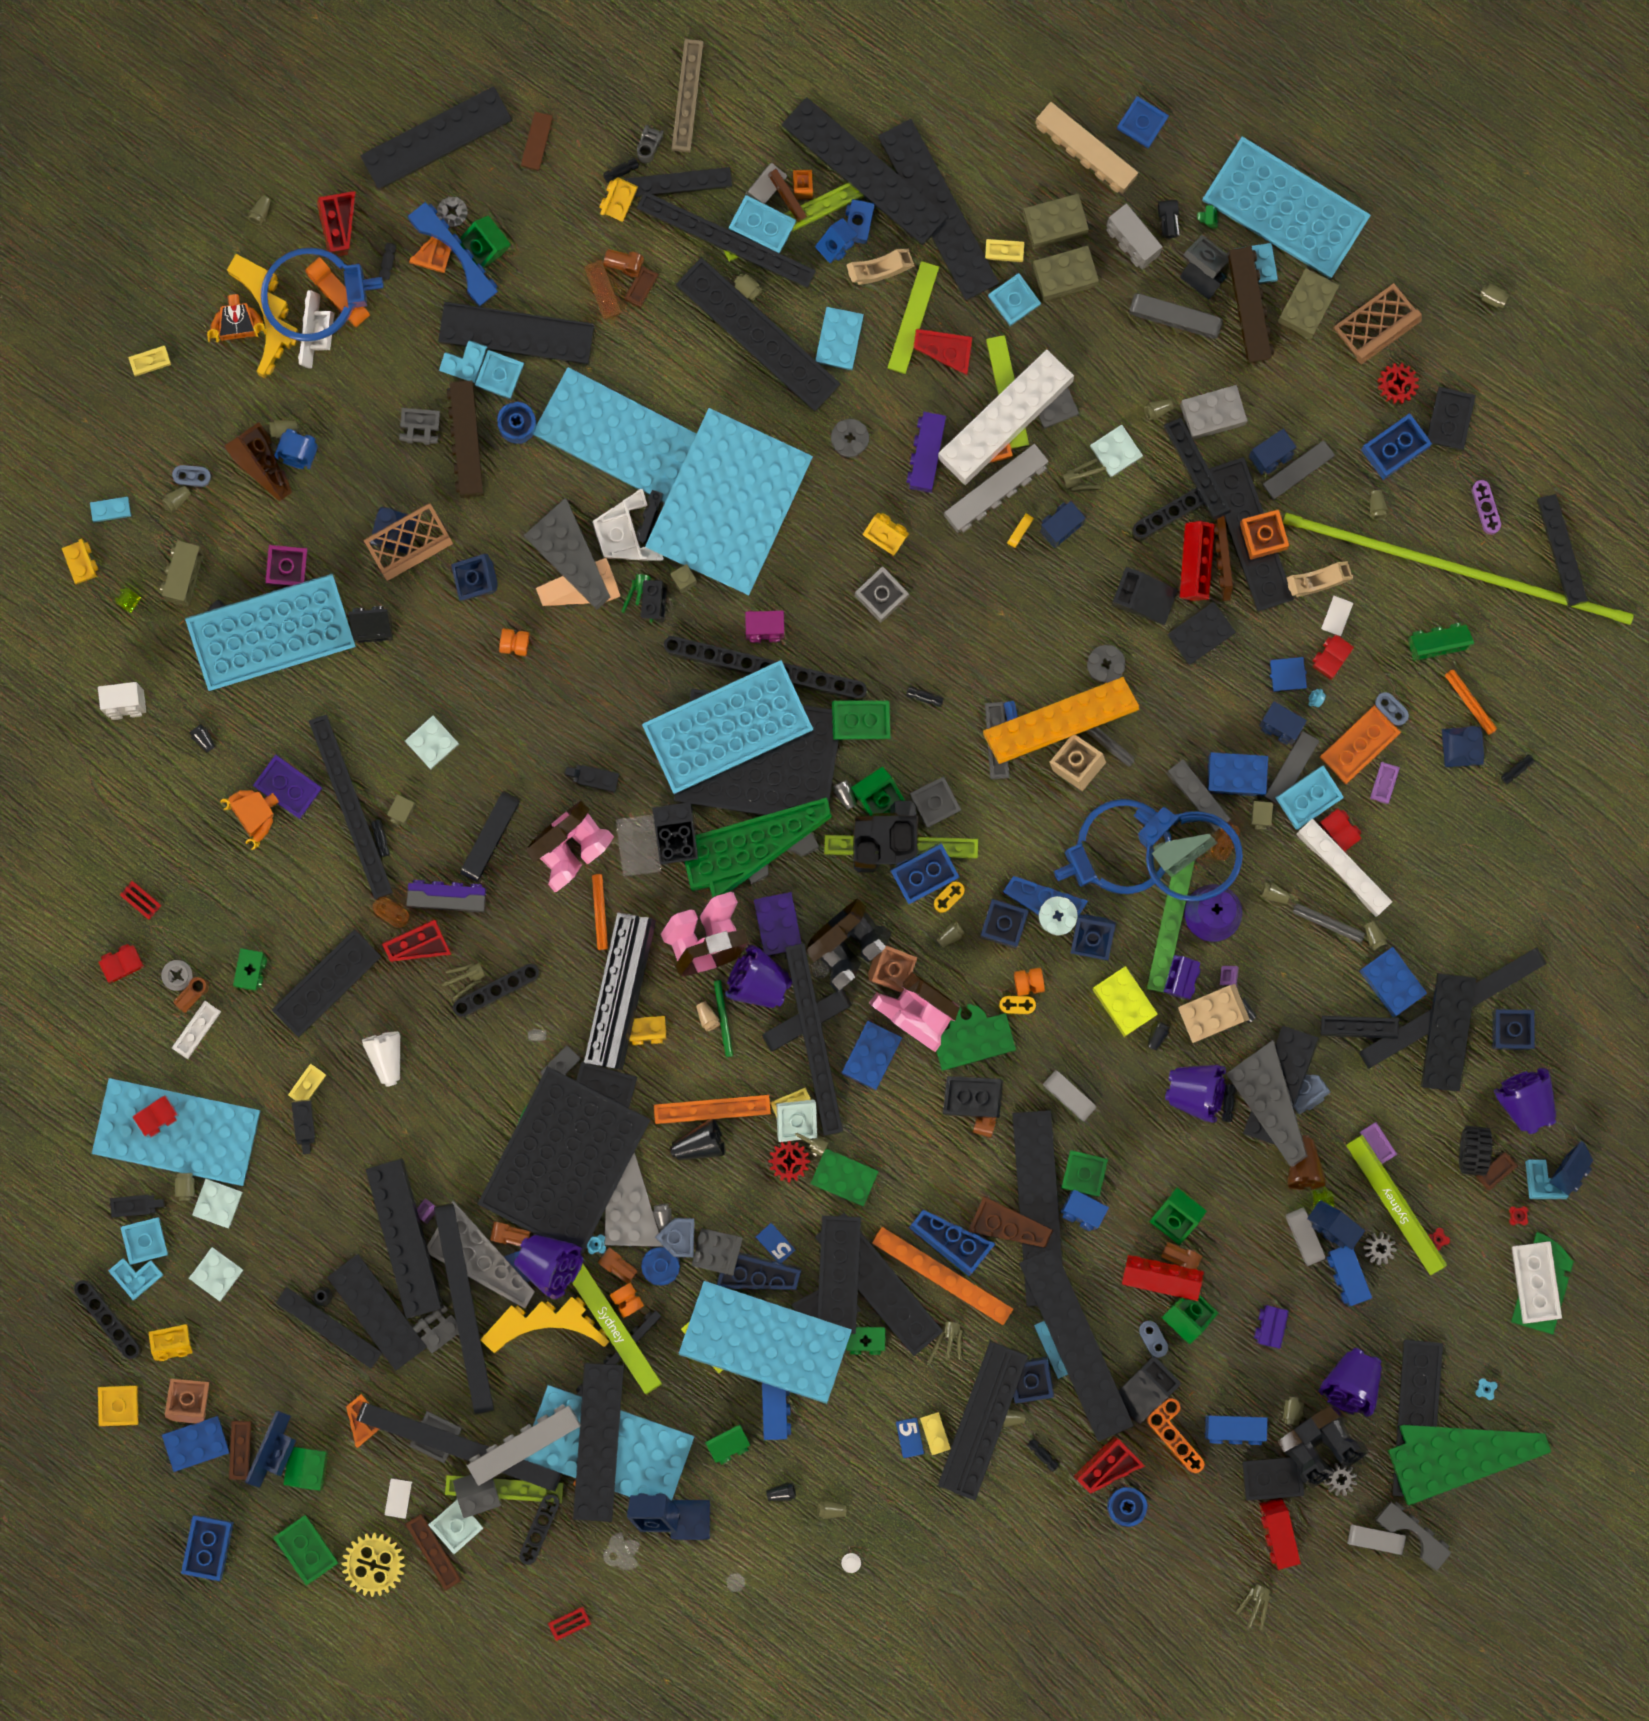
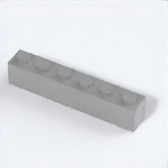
M1033 444L945 511L944 517L957 533L961 530L963 533L972 527L971 523L976 519L980 521L987 515L986 511L990 508L994 510L1002 504L1001 500L1006 496L1008 498L1012 497L1017 493L1016 489L1019 486L1025 487L1032 481L1031 477L1036 473L1041 475L1045 472L1049 461L1039 448Z
M563 1404L554 1409L555 1414L548 1417L546 1414L537 1419L538 1424L533 1427L529 1424L520 1429L521 1434L516 1437L511 1434L503 1439L504 1444L499 1447L497 1444H494L486 1449L487 1454L482 1457L480 1454H477L469 1459L471 1463L467 1467L478 1486L580 1427L581 1424L571 1406L565 1407Z

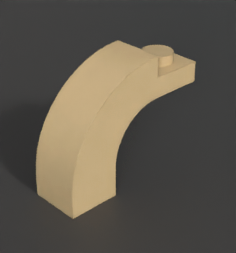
M896 249L880 258L851 262L846 266L852 283L858 282V285L900 274L914 267V263L909 249Z
M1348 561L1337 562L1310 573L1287 577L1288 588L1292 596L1296 595L1297 597L1326 590L1353 579Z

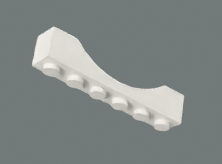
M1313 819L1296 834L1346 882L1375 917L1392 903L1385 893Z

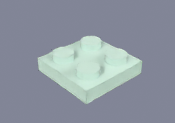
M1120 425L1090 445L1103 467H1106L1110 477H1113L1143 457L1123 425Z
M434 716L428 719L405 740L408 746L430 770L459 745Z
M815 1100L776 1103L777 1136L779 1142L802 1140L795 1136V1133L804 1135L809 1139L817 1138Z
M206 1179L192 1215L229 1229L243 1192Z
M212 1247L189 1279L221 1302L244 1270Z
M458 1500L429 1524L431 1529L453 1554L459 1551L483 1529L474 1516L463 1518Z

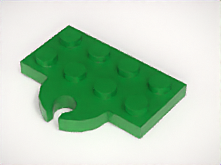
M967 1004V1009L971 1011L972 1015L970 1019L964 1020L960 1015L962 1010L960 1007L956 1020H950L949 1022L950 1029L944 1030L941 1035V1045L936 1051L941 1070L944 1071L1016 1051L1006 1013L987 1018L984 1011L978 1006Z

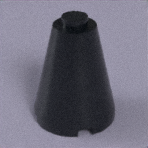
M713 1119L708 1120L673 1141L670 1147L672 1157H676L677 1160H688L725 1155V1143H721L720 1136H722L717 1122Z

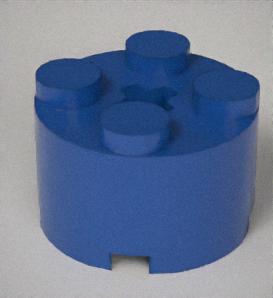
M514 402L505 405L499 411L497 423L504 439L511 443L523 444L534 435L536 419L528 405L522 402ZM519 419L521 424L514 426L513 421L517 422Z
M287 429L281 435L274 456L276 459H279V457L283 458V463L291 467L303 469L304 466H307V469H310L318 445L315 443L314 437L310 435L301 436L296 431Z
M1121 1487L1109 1496L1107 1511L1115 1523L1131 1527L1139 1524L1144 1519L1147 1512V1501L1144 1495L1137 1489ZM1124 1502L1132 1504L1129 1512L1122 1509Z

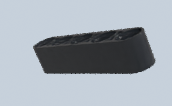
M1193 489L1136 522L1132 529L1133 538L1138 541L1145 540L1204 506L1205 503L1197 489ZM1191 498L1194 500L1195 505L1189 507L1185 504V500ZM1176 508L1178 510V515H1170L1169 509ZM1158 517L1162 520V524L1156 526L1153 524L1152 519ZM1143 527L1146 533L1139 535L1136 532V528Z
M505 791L501 793L460 874L475 882L479 881L521 799Z
M527 964L474 991L454 1003V1013L460 1018L468 1017L532 984L540 976L539 969L534 964ZM527 969H535L536 975L533 978L526 977ZM516 977L519 979L516 987L509 986L508 981L510 978ZM494 986L501 987L502 992L500 995H492L491 990ZM477 995H483L485 998L481 1005L474 1003V998ZM460 1004L467 1005V1011L463 1014L457 1012V1007Z
M844 989L833 993L817 1003L821 1024L852 1006ZM799 1014L761 1035L771 1052L803 1035Z
M84 1280L77 1282L74 1286L76 1296L122 1355L128 1359L138 1358L141 1354V1346L93 1284ZM82 1284H86L89 1287L88 1293L82 1295L79 1291ZM95 1299H98L101 1304L97 1310L91 1307V1303ZM107 1314L112 1316V1323L110 1325H105L103 1322V1318ZM119 1329L124 1332V1338L120 1341L115 1338V1333ZM130 1345L136 1347V1353L133 1356L127 1353V1348Z

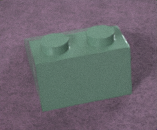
M1204 834L1166 843L1162 842L1154 848L1155 851L1152 852V855L1164 871L1173 877L1216 845L1217 841L1210 834Z

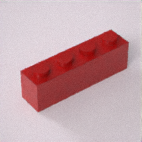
M1203 521L1185 523L1180 598L1191 601L1209 599L1215 524Z
M1128 1255L1122 1285L1198 1301L1204 1271Z

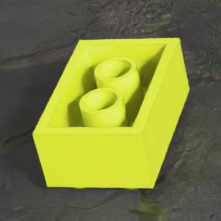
M1126 966L1092 989L1124 1037L1158 1015Z

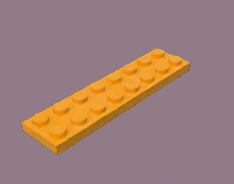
M1124 677L986 729L983 731V734L998 764H1001L1138 711L1139 705Z

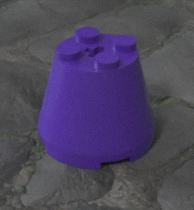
M1210 884L1202 886L1195 890L1191 896L1208 893L1221 885ZM1227 888L1221 894L1210 899L1187 901L1184 909L1185 922L1191 932L1201 940L1207 942L1223 941L1233 935L1238 929L1242 920V906L1235 893ZM1215 907L1220 912L1216 915L1211 909Z
M749 945L745 950L747 953L738 958L732 968L727 984L730 986L729 991L727 990L725 995L734 1001L774 1008L776 1005L780 1007L785 999L783 995L786 989L790 988L792 980L789 974L760 948Z
M1225 1066L1177 1067L1175 1070H1171L1169 1074L1171 1085L1170 1089L1166 1091L1165 1100H1168L1171 1106L1203 1121L1215 1123L1217 1121V1117H1215L1216 1112L1221 1111L1226 1083L1222 1077L1226 1073Z
M1546 1068L1537 1069L1538 1072L1535 1073L1524 1071L1501 1082L1502 1087L1500 1089H1494L1497 1100L1521 1131H1527L1528 1134L1538 1132L1542 1126H1550L1556 1123L1552 1080Z
M539 1235L523 1239L520 1246L522 1249L516 1257L514 1265L546 1296L552 1299L560 1298L565 1294L563 1290L570 1282H574L581 1270L583 1257L580 1256V1251L582 1248L573 1243Z
M1353 1348V1351L1347 1352L1325 1378L1319 1393L1325 1395L1328 1398L1327 1402L1341 1411L1352 1415L1355 1412L1364 1413L1365 1417L1371 1416L1377 1404L1382 1361L1377 1357L1365 1355L1358 1348Z

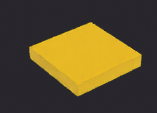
M138 1386L98 1387L99 1426L139 1425Z

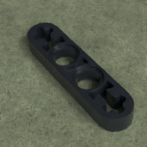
M550 1492L544 1495L521 1548L519 1558L526 1565L534 1563L537 1559L559 1507L560 1499L555 1493ZM554 1498L556 1505L552 1504L549 1512L546 1511L548 1502L545 1500ZM540 1515H546L549 1518V1522L546 1525L538 1522ZM535 1532L539 1533L541 1540L533 1542L530 1539V1535ZM529 1545L533 1547L531 1555L534 1557H530L527 1560L523 1553H527Z

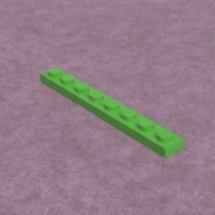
M1195 860L1171 877L1169 889L1182 895L1188 894ZM1168 894L1147 984V990L1164 993L1186 901L1174 898Z

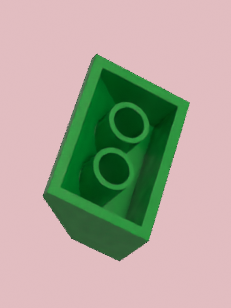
M1461 623L1449 625L1450 628L1447 629L1436 627L1432 628L1431 632L1424 633V631L1413 632V636H1410L1408 639L1413 661L1469 650L1474 645V640L1467 625L1461 626Z

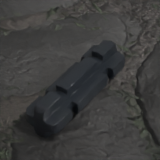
M635 158L628 160V163L624 162L612 168V171L604 172L603 177L609 183L614 178L629 173L631 169L632 171L637 169L639 164Z
M393 243L385 244L384 251L386 253H383L382 270L379 272V277H382V280H389L391 276L389 271L392 270L395 256L393 253L396 251V245Z
M911 686L907 690V697H915L916 700L928 704L933 703L937 707L942 706L944 700L942 696H934L933 693L920 689L918 691L916 690L917 688Z
M1531 755L1524 757L1523 761L1518 762L1509 772L1502 775V781L1505 784H1509L1513 781V778H1516L1527 767H1530L1535 762Z
M372 821V828L375 830V840L377 847H379L380 857H387L390 855V852L386 846L388 844L385 832L382 830V821Z
M1230 1084L1225 1086L1223 1122H1232L1233 1118L1232 1112L1235 1099L1233 1095L1235 1094L1236 1087Z
M1032 1439L1027 1444L1029 1449L1034 1451V1454L1044 1464L1048 1465L1047 1468L1053 1472L1059 1467V1464L1052 1459V1456L1042 1446H1039L1036 1439Z

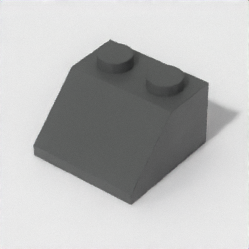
M472 1474L453 1480L463 1518L502 1506L493 1478L479 1486Z

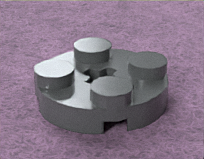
M845 419L839 421L833 428L831 443L838 454L843 457L853 458L867 448L869 433L866 426L860 421ZM849 433L856 438L851 443H848V440L844 438Z
M1102 645L1095 648L1088 657V673L1094 680L1104 684L1119 679L1125 670V658L1122 652L1112 645ZM1104 659L1111 662L1109 669L1101 667Z

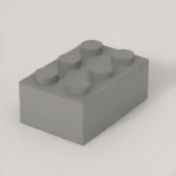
M1127 203L1108 218L1106 225L1108 234L1120 242L1118 244L1123 252L1130 254V259L1136 267L1139 266L1141 269H1144L1160 256L1162 245Z
M1237 385L1188 398L1180 403L1186 427L1193 440L1245 426L1247 423Z

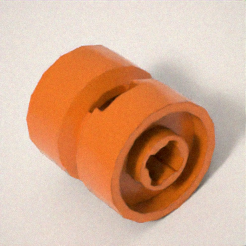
M503 628L499 653L511 654L514 651L516 655L526 657L530 632L519 631L515 634L513 629Z
M1041 967L1030 969L1029 972L1025 970L1014 972L1018 996L1028 995L1030 991L1034 994L1045 992Z
M631 1282L610 1294L614 1304L619 1305L618 1310L623 1319L644 1307L640 1297L635 1296L636 1290Z

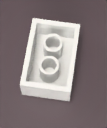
M137 682L98 687L100 710L107 717H111V720L122 719L124 715L140 717L142 713H146L144 690Z

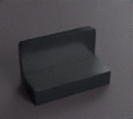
M1189 262L1180 278L1204 297L1210 299L1226 280L1227 276L1219 272L1214 278H1211L1195 264Z

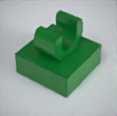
M1213 205L1206 206V212L1197 213V220H1200V223H1205L1210 229L1218 228L1217 208Z

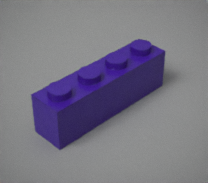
M924 412L923 417L919 416L917 428H920V433L915 435L913 445L917 446L916 454L912 453L910 460L913 470L912 472L908 471L906 483H910L909 489L932 493L938 453L945 425V415Z

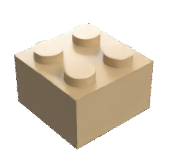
M1073 735L1049 763L1056 774L1083 791L1105 765L1106 760L1103 753L1078 736Z

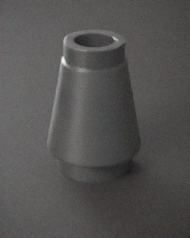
M845 780L836 784L833 788L836 796L848 810L856 806L857 803L851 789V783Z
M668 1203L653 1206L654 1211L652 1212L660 1231L671 1222V1208H669Z

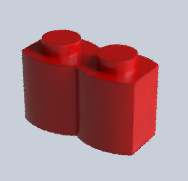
M1336 634L1333 638L1328 637L1323 644L1326 647L1323 653L1318 652L1312 660L1315 662L1313 668L1330 680L1333 679L1354 648V646Z
M1336 809L1318 824L1345 852L1362 839L1360 837L1361 831L1356 825L1352 826L1348 820L1350 818L1344 810Z
M123 945L118 948L119 952L113 955L110 952L101 957L102 960L98 963L109 984L144 967L134 945Z
M164 1095L135 1114L133 1119L144 1136L150 1135L152 1138L161 1132L160 1128L167 1125L168 1127L174 1124L179 1114L168 1097Z

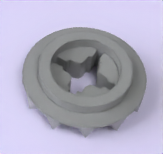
M448 197L442 200L437 208L438 218L440 220L443 218L450 227L462 224L467 217V207L464 201L458 197ZM447 206L451 207L452 209L454 207H457L455 211L458 217H456L453 214L448 215L449 210Z
M173 960L167 963L161 975L164 985L174 991L184 990L193 978L192 969L181 960ZM180 970V975L184 980L176 979L173 981L174 975L170 971L179 972Z

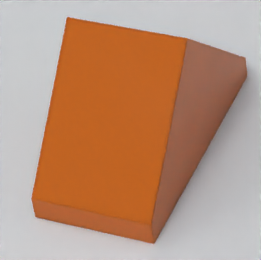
M793 170V190L796 200L813 199L812 170Z

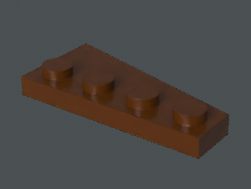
M1222 516L1216 519V523H1214V535H1217L1215 551L1218 552L1219 557L1217 558V568L1220 570L1219 585L1222 590V601H1230L1233 583L1225 517Z
M984 1196L968 1232L1046 1247L1053 1229Z

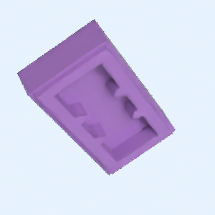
M1384 762L1380 763L1370 799L1389 804L1400 767Z
M1377 1122L1359 1132L1360 1135L1364 1136L1381 1164L1397 1155Z

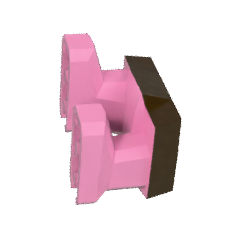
M579 801L533 839L526 849L533 862L541 859L551 869L548 885L554 892H557L569 883L582 866L581 862L571 852L566 843L567 840L573 837L581 845V858L586 864H589L607 849L614 838L609 830L600 829L588 814L590 809L582 801Z
M729 892L718 895L709 901L700 915L707 937L699 941L694 934L698 920L694 910L675 914L665 926L661 936L665 943L673 947L678 961L675 968L680 977L714 969L738 959L747 946L748 940L745 929L736 930L730 919L738 903L734 893Z
M913 972L903 982L902 987L904 991L898 999L875 993L869 1004L934 1052L941 1045V1035L950 1020H956L960 1009L946 995Z

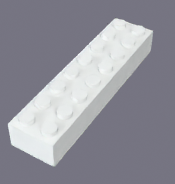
M1046 350L938 453V459L966 485L1073 382L1074 375Z

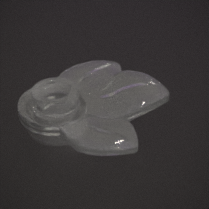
M621 1532L613 1535L609 1540V1548L605 1550L603 1555L605 1563L609 1566H618L622 1570L636 1568L639 1564L633 1556L638 1551L640 1543L635 1540L624 1541V1536ZM610 1553H616L617 1558L611 1560L609 1557Z

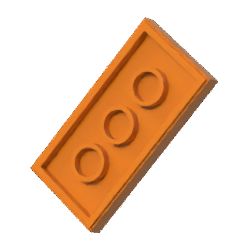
M1374 705L1319 758L1346 785L1401 732Z

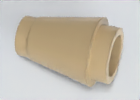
M706 1001L696 1006L702 1028H705L706 1031H711L720 1025L718 1022L719 1018Z

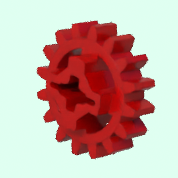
M1393 363L1392 369L1386 366V372L1382 371L1380 373L1383 378H1378L1377 382L1381 383L1378 386V390H1383L1380 396L1386 395V402L1392 399L1394 405L1397 401L1402 405L1404 399L1409 402L1411 400L1410 395L1414 397L1416 395L1414 390L1419 388L1415 384L1419 381V378L1413 377L1416 372H1410V366L1405 369L1403 363L1399 367H1397L1396 363ZM1392 373V380L1386 382L1387 377ZM1396 380H1398V383H1402L1400 387L1397 384L1394 385ZM1410 386V390L1404 394V388Z
M788 1141V1145L781 1142L780 1148L774 1147L776 1152H770L773 1159L768 1160V1162L773 1163L770 1170H776L775 1177L781 1175L780 1181L787 1178L788 1183H790L791 1178L798 1181V1175L805 1176L803 1170H809L805 1165L810 1163V1160L805 1158L809 1153H803L804 1146L798 1148V1142L791 1145V1141ZM786 1149V1154L782 1158H777L778 1154ZM793 1149L798 1151L802 1158H796L793 1154ZM789 1152L792 1160H795V1163L791 1164L790 1171H788L787 1163H784V1160L789 1156ZM777 1165H782L786 1169V1174L782 1173ZM797 1165H802L800 1170L793 1174V1169Z

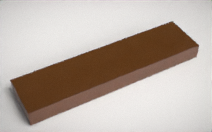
M420 1514L405 1523L444 1590L446 1591L461 1582V1577L424 1515Z

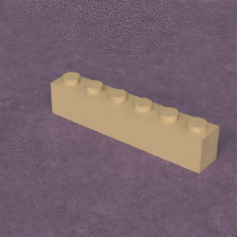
M1052 102L1036 118V127L1045 134L1047 132L1054 143L1063 145L1069 155L1079 158L1081 160L1080 163L1085 168H1091L1095 171V175L1100 180L1104 181L1105 179L1110 183L1109 186L1115 192L1123 194L1137 178L1138 172Z

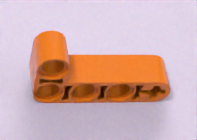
M318 257L305 269L306 274L338 310L342 312L344 306L348 308L346 287L331 272L328 265ZM364 307L354 308L348 320L354 327H358L370 314Z
M1166 1399L1147 1417V1423L1188 1471L1199 1473L1204 1468L1203 1459L1170 1422L1180 1411V1404L1176 1399ZM1170 1401L1176 1405V1409L1172 1413L1166 1410V1404ZM1155 1414L1161 1417V1423L1157 1426L1151 1422V1418ZM1167 1429H1171L1174 1432V1437L1171 1440H1167L1164 1437V1432ZM1180 1444H1184L1187 1447V1452L1184 1455H1180L1177 1452V1447ZM1191 1452L1193 1453V1455L1190 1457L1194 1461L1199 1460L1198 1469L1190 1467L1192 1465V1462L1189 1459H1187L1186 1461L1183 1460L1184 1458L1188 1457L1191 1454Z

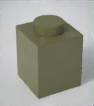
M687 564L670 574L680 594L697 584V580Z
M397 794L387 814L391 818L390 822L397 826L401 824L406 826L416 804Z
M1254 801L1252 803L1250 826H1255L1256 830H1266V827L1269 828L1272 823L1273 803Z

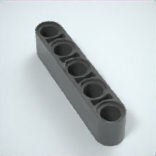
M1134 294L1129 310L1131 315L1212 339L1218 338L1223 319L1217 316L1141 294Z

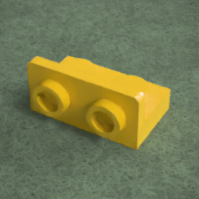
M619 177L614 179V181L611 180L607 187L608 196L603 198L599 207L602 209L600 214L603 216L605 214L623 222L638 186Z
M877 513L862 535L894 556L909 536V533L904 526L896 525L890 521L891 518L886 514Z
M82 538L78 540L79 542L62 548L75 584L97 577V564L95 560H91L89 553H92L89 543H85Z
M665 1016L634 1018L629 1042H632V1045H643V1041H651V1044L663 1043V1040H666Z
M187 1324L149 1332L151 1353L155 1361H165L177 1356L185 1357L193 1353Z

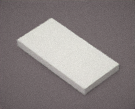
M1551 1241L1511 1247L1523 1324L1561 1319L1562 1314Z

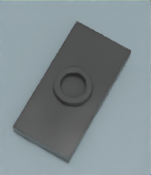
M566 1045L547 1066L566 1075L581 1058ZM547 1066L540 1072L542 1075L544 1074Z

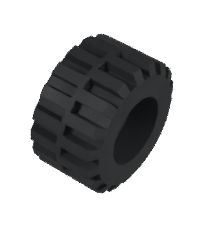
M1465 1126L1460 1141V1171L1462 1174L1486 1176L1490 1168L1492 1155L1491 1130L1487 1127Z

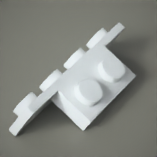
M312 290L307 291V297L305 298L302 334L323 331L332 325L334 321L333 312L319 311L320 294ZM332 335L316 341H301L298 356L299 365L312 368L314 350H330Z

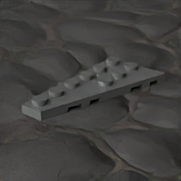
M564 498L531 528L524 537L597 610L611 596L591 555L569 502Z
M1272 1040L1226 1074L1288 1164L1293 1167L1308 1155L1299 1130L1297 1117L1294 1113L1275 1041Z

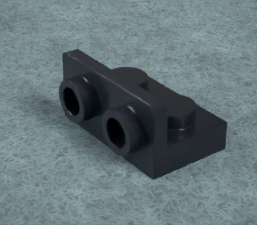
M644 580L641 618L665 622L668 585L663 581Z

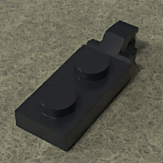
M651 491L648 497L650 502L649 508L646 507L643 513V525H640L637 531V540L647 544L660 511L659 507L664 496L661 492Z
M577 765L576 769L566 767L565 776L573 777V782L579 785L614 793L616 791L619 773L585 765Z
M311 1099L292 1101L297 1145L302 1144L303 1154H311V1143H315L316 1137Z
M154 1195L110 1198L111 1218L156 1213L155 1208L166 1207L165 1199L155 1200Z

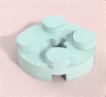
M1052 897L1041 906L1039 922L1045 931L1059 936L1067 934L1075 926L1077 910L1069 899ZM1055 911L1063 913L1061 921L1053 919Z

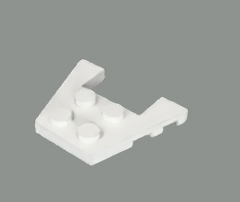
M643 489L638 490L592 522L603 558L644 561L664 560L663 555L646 547H639L629 511L647 506Z

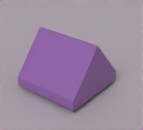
M1222 966L1220 985L1229 986L1235 984L1237 987L1239 968L1237 966Z
M425 1198L417 1208L419 1218L428 1224L435 1215V1205Z

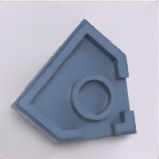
M1306 1075L1294 1107L1299 1115L1307 1109L1310 1111L1324 1101L1325 1096L1331 1093L1320 1076Z
M674 1218L655 1236L673 1257H693L694 1218Z

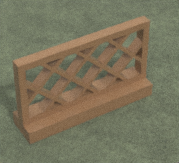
M1393 283L1335 325L1333 329L1362 365L1420 323L1422 314L1412 306ZM1394 291L1398 296L1397 302L1386 300L1387 294ZM1375 303L1383 304L1382 312L1371 311V306ZM1385 304L1397 305L1396 313H1384ZM1405 306L1411 312L1406 315H1399L1398 307ZM1359 314L1368 315L1367 323L1356 322V317ZM1370 315L1381 316L1380 325L1369 324ZM1383 317L1395 318L1394 324L1384 326ZM1344 325L1353 326L1352 334H1344L1340 328ZM1355 326L1366 327L1365 336L1354 335ZM1368 328L1380 329L1379 335L1376 337L1367 336ZM1353 339L1364 340V346L1357 350L1353 345Z
M431 503L422 506L363 540L386 581L453 544ZM427 509L432 513L430 522L420 520L422 512ZM407 520L416 521L414 531L403 529ZM419 522L429 525L427 535L416 533ZM432 526L439 527L443 533L437 538L429 536ZM391 529L399 530L397 541L387 539L388 531ZM402 531L413 534L410 545L400 542ZM415 535L425 537L423 546H413ZM376 538L383 540L380 550L373 549L369 542ZM386 541L396 544L393 554L383 551ZM398 545L409 547L407 555L403 557L396 555ZM382 554L392 556L391 563L383 568L380 563Z

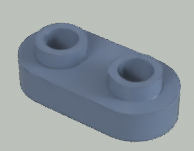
M180 465L172 473L174 481L182 486L205 487L211 481V474L204 467ZM185 473L186 478L180 479V474ZM200 475H205L203 481L198 479Z
M1384 692L1378 695L1375 700L1376 707L1395 726H1401L1406 723L1409 717L1406 708L1390 693ZM1386 700L1388 702V705L1383 706L1381 704V701ZM1396 713H1399L1401 715L1400 720H1397L1395 718Z
M1153 1321L1143 1322L1139 1327V1334L1149 1353L1155 1357H1163L1168 1351V1344L1159 1327ZM1147 1327H1151L1153 1329V1332L1151 1334L1146 1333ZM1156 1344H1160L1162 1346L1161 1351L1158 1352L1155 1350Z

